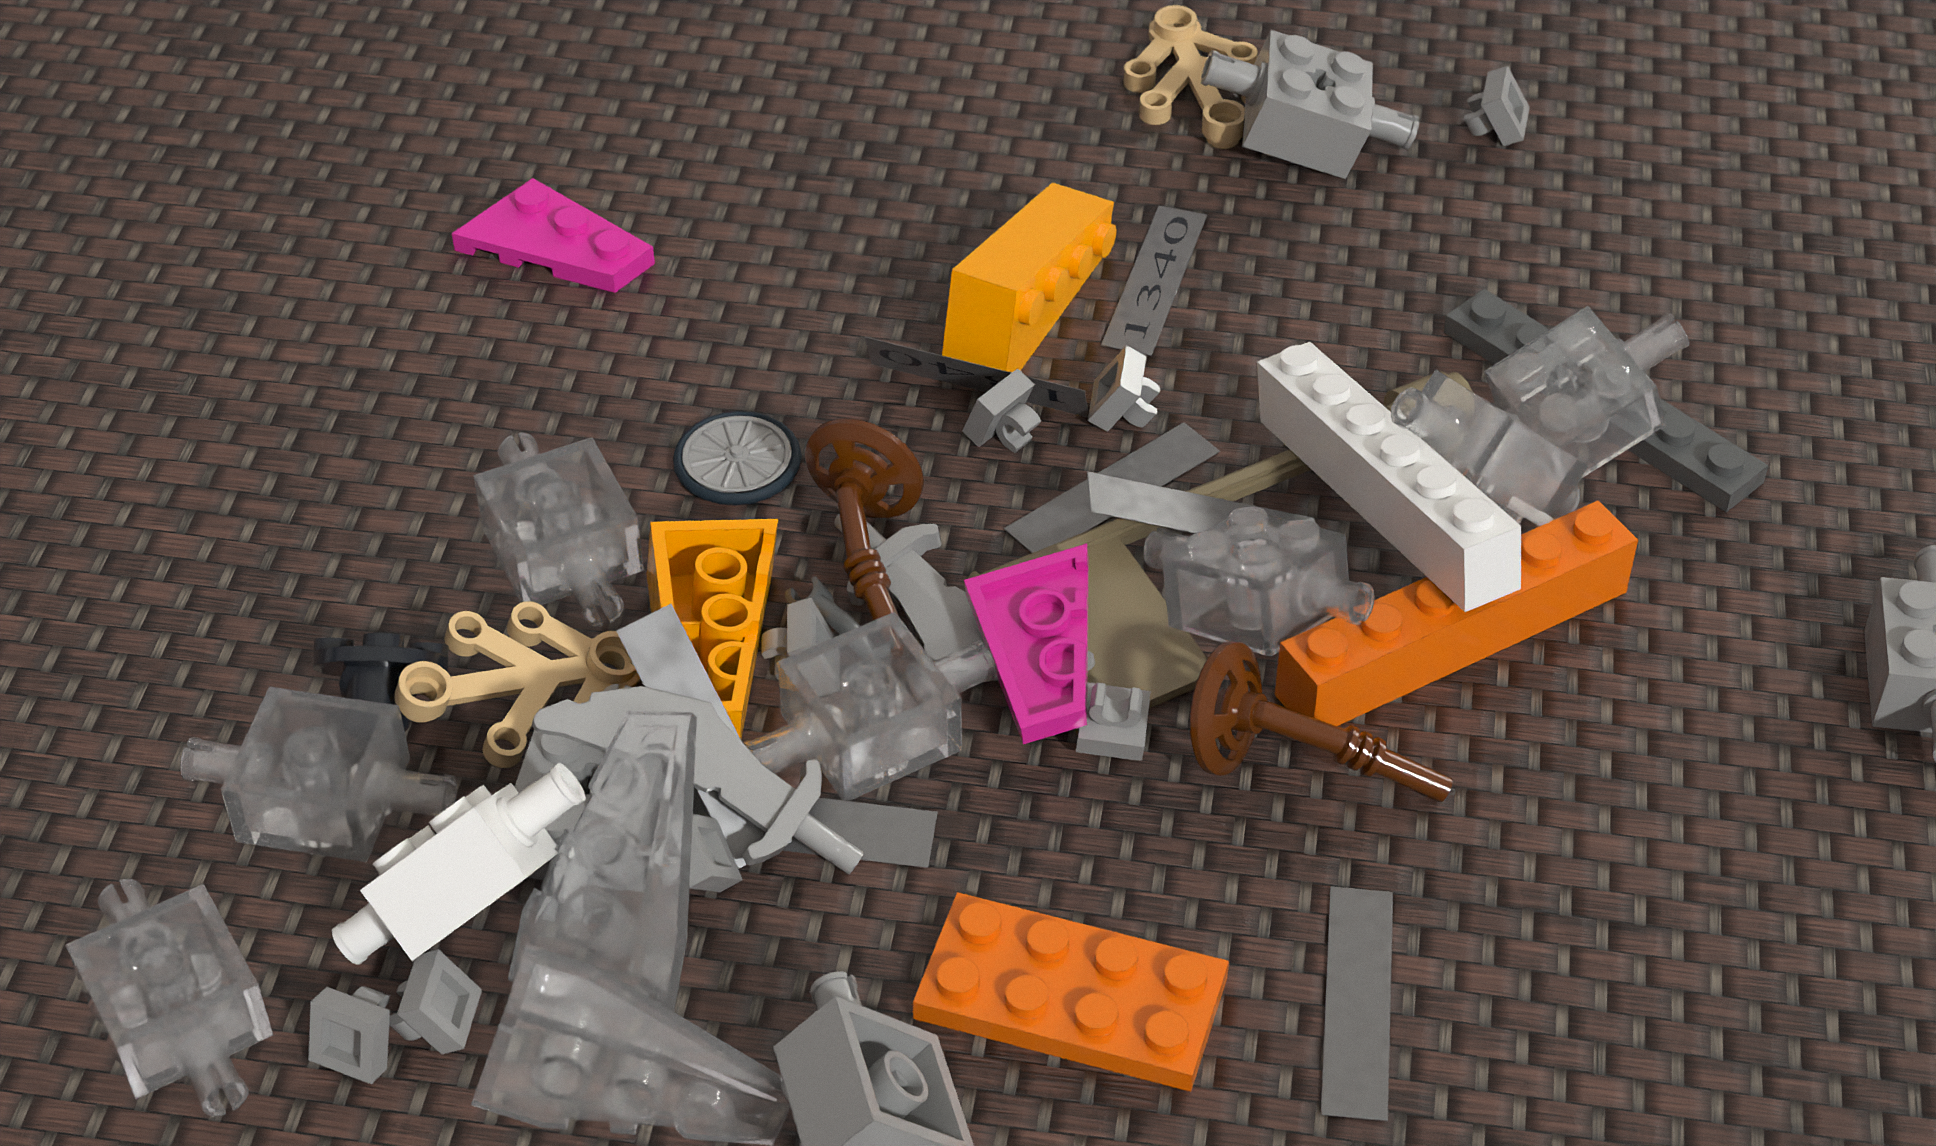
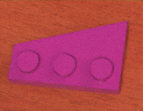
M534 178L452 233L454 251L472 256L477 249L499 254L500 263L518 268L524 261L550 267L553 277L613 293L619 291L655 264L653 246Z
M1087 543L965 579L964 585L968 602L1022 743L1027 744L1086 726L1089 556Z

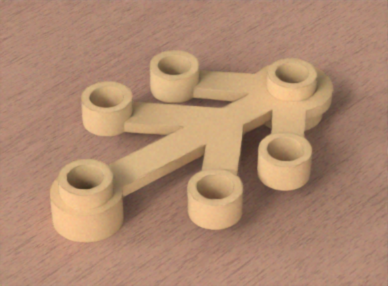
M1172 5L1161 8L1157 11L1155 19L1149 25V38L1152 42L1136 59L1128 61L1124 66V86L1132 92L1143 93L1140 96L1139 103L1140 119L1152 125H1160L1169 121L1171 118L1172 101L1189 83L1203 111L1202 133L1207 138L1208 143L1220 149L1234 147L1243 137L1245 107L1236 101L1222 99L1216 87L1201 84V75L1207 58L1200 56L1197 50L1207 53L1215 50L1219 54L1254 64L1258 55L1257 48L1248 42H1234L1201 31V25L1197 21L1196 14L1187 7ZM1170 53H1173L1177 62L1155 86L1156 67ZM1241 96L1242 101L1245 103L1246 97Z
M526 601L517 604L512 610L507 624V632L510 638L487 626L483 617L471 611H461L454 614L449 620L445 633V644L449 646V650L453 653L468 657L480 652L507 668L450 677L446 670L435 663L427 661L415 662L408 665L401 672L394 697L398 709L406 718L414 722L423 723L440 717L445 712L447 706L520 694L504 720L495 723L489 728L482 749L484 757L489 763L496 767L509 768L521 760L527 744L526 735L532 727L533 718L539 709L546 706L557 687L583 683L574 699V702L581 704L589 701L591 693L604 691L607 686L619 684V689H623L625 685L635 687L639 683L640 677L617 631L603 632L591 639L549 616L548 611L542 605ZM519 620H531L538 628L524 627ZM456 630H470L476 637H462ZM544 641L569 657L550 660L528 647L538 645ZM602 663L612 664V665H614L618 670L608 668V667H606L605 665H603ZM422 694L427 696L431 701H422L416 699L412 695ZM495 740H507L514 745L515 749L504 750L496 745Z

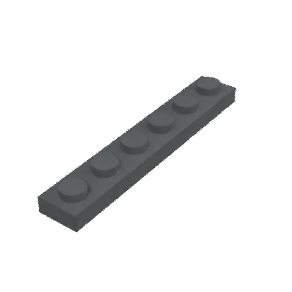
M1482 289L1446 315L1445 334L1727 513L1764 483L1768 469L1767 464L1486 289Z

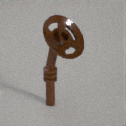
M834 419L817 427L810 436L805 448L806 465L818 487L829 498L838 503L847 556L843 567L849 575L850 584L854 586L853 591L857 598L864 599L881 639L889 636V633L894 631L902 633L905 643L898 648L894 647L886 651L890 659L901 658L912 650V646L887 590L891 585V580L888 574H886L883 562H880L881 557L878 551L871 549L865 516L891 518L910 511L922 494L924 487L923 472L917 458L907 445L886 429L858 419ZM855 442L867 445L877 450L878 452L883 454L888 460H890L891 464L888 465L881 457H879L875 453L865 448L855 446ZM832 443L837 456L833 459L828 470L820 466L819 454L826 445ZM903 484V495L899 501L892 505L882 501L889 489V485Z
M1227 641L1220 644L1210 654L1200 672L1191 706L1190 733L1195 758L1200 767L1209 774L1224 776L1233 772L1247 755L1255 735L1264 728L1334 754V762L1340 765H1344L1347 762L1349 769L1354 771L1360 769L1362 775L1370 777L1377 773L1439 802L1444 801L1451 790V777L1387 749L1386 741L1382 738L1376 737L1373 739L1372 734L1366 731H1362L1359 734V729L1353 725L1343 729L1269 702L1266 696L1262 694L1261 675L1257 659L1253 651L1244 643ZM1243 661L1248 665L1250 671L1245 670ZM1227 674L1231 683L1228 688H1223L1219 692L1222 681ZM1231 730L1238 731L1236 738L1233 737ZM1218 738L1222 747L1231 750L1227 759L1221 755L1215 739Z

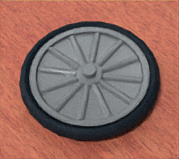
M733 411L707 417L687 430L675 447L673 465L680 483L690 493L705 501L720 505L737 506L763 501L781 492L793 481L799 471L802 454L800 444L794 433L782 422L768 415L756 412Z

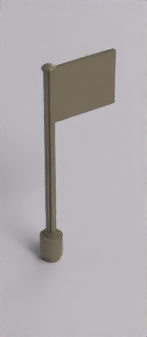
M1438 371L1388 391L1384 397V407L1426 442L1462 427L1465 419L1474 414L1475 400L1468 382L1458 372L1446 374L1445 372ZM1289 449L1185 492L1236 501L1312 469ZM1118 518L979 574L977 571H973L968 576V578H972L1087 543L1089 556L1088 651L1094 654L1095 659L1094 667L1088 671V683H1105L1109 686L1131 689L1134 687L1151 691L1149 708L1194 690L1200 672L1208 659L1125 546L1167 529L1166 527ZM1079 728L1074 729L1075 732L1077 733V735H1078V729H1079Z

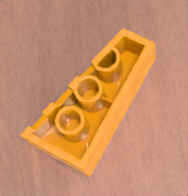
M1052 182L955 266L951 273L942 355L1008 372H1013L1017 368L1021 371L1101 259L1109 255L1116 238V226L1111 224L1114 202Z
M778 519L650 522L647 583L651 613L672 604L740 739H742L773 572Z

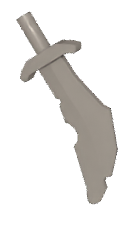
M838 514L834 524L842 532L840 515ZM867 522L871 549L878 551L881 557L880 562H883L886 574H888L891 580V585L887 590L900 604L924 645L925 658L984 680H998L968 602L966 592L956 586L946 587V580L921 557L927 550L941 546L938 526L936 524H920L904 527L886 540ZM848 581L847 592L851 604L863 605L864 599L856 597L853 591L854 586ZM1088 651L1089 671L1095 665L1094 654Z
M639 686L593 692L590 695L589 701L581 704L567 699L539 709L533 718L532 726L539 733L565 737L635 763L646 757H661L671 765L677 774L676 780L704 792L717 791L719 800L766 832L760 841L749 845L743 853V859L747 865L762 863L780 854L792 836L826 860L831 861L848 875L853 871L864 854V851L851 842L846 841L838 833L809 814V811L821 795L822 774L819 761L808 760L800 770V783L796 789L760 763L720 719L711 702Z

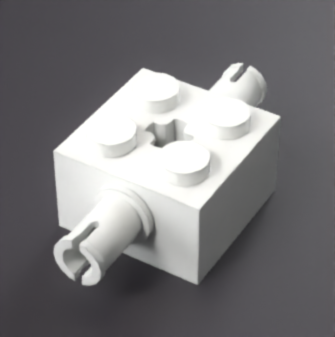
M558 763L550 769V772L520 793H518L512 783L493 795L482 785L437 815L429 822L437 833L436 835L428 825L373 863L380 876L360 890L369 904L344 923H340L332 929V936L339 950L352 963L360 965L370 954L395 938L411 961H413L526 879L561 851L545 827L574 805H579L586 799L585 793L576 777L568 768Z

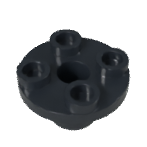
M393 633L363 634V646H354V641L350 639L316 638L314 640L313 669L323 674L341 677L339 680L340 692L347 703L346 725L351 731L369 737H391L404 733L410 727V720L398 709L394 697L401 672L408 665L420 661L435 663L448 672L449 646L442 643L417 642L409 644V648H404V636Z

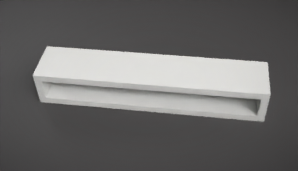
M1309 341L1302 345L1290 346L1281 353L1257 361L1261 423L1464 612L1521 589V525Z

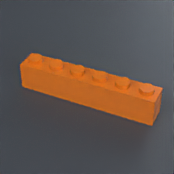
M1597 500L1521 534V589L1464 612L1429 578L1425 577L1280 642L1275 696L1285 708L1339 726L1626 593L1638 539Z

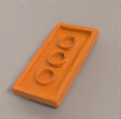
M957 892L913 1000V1019L1191 1092L1227 981L1229 961Z

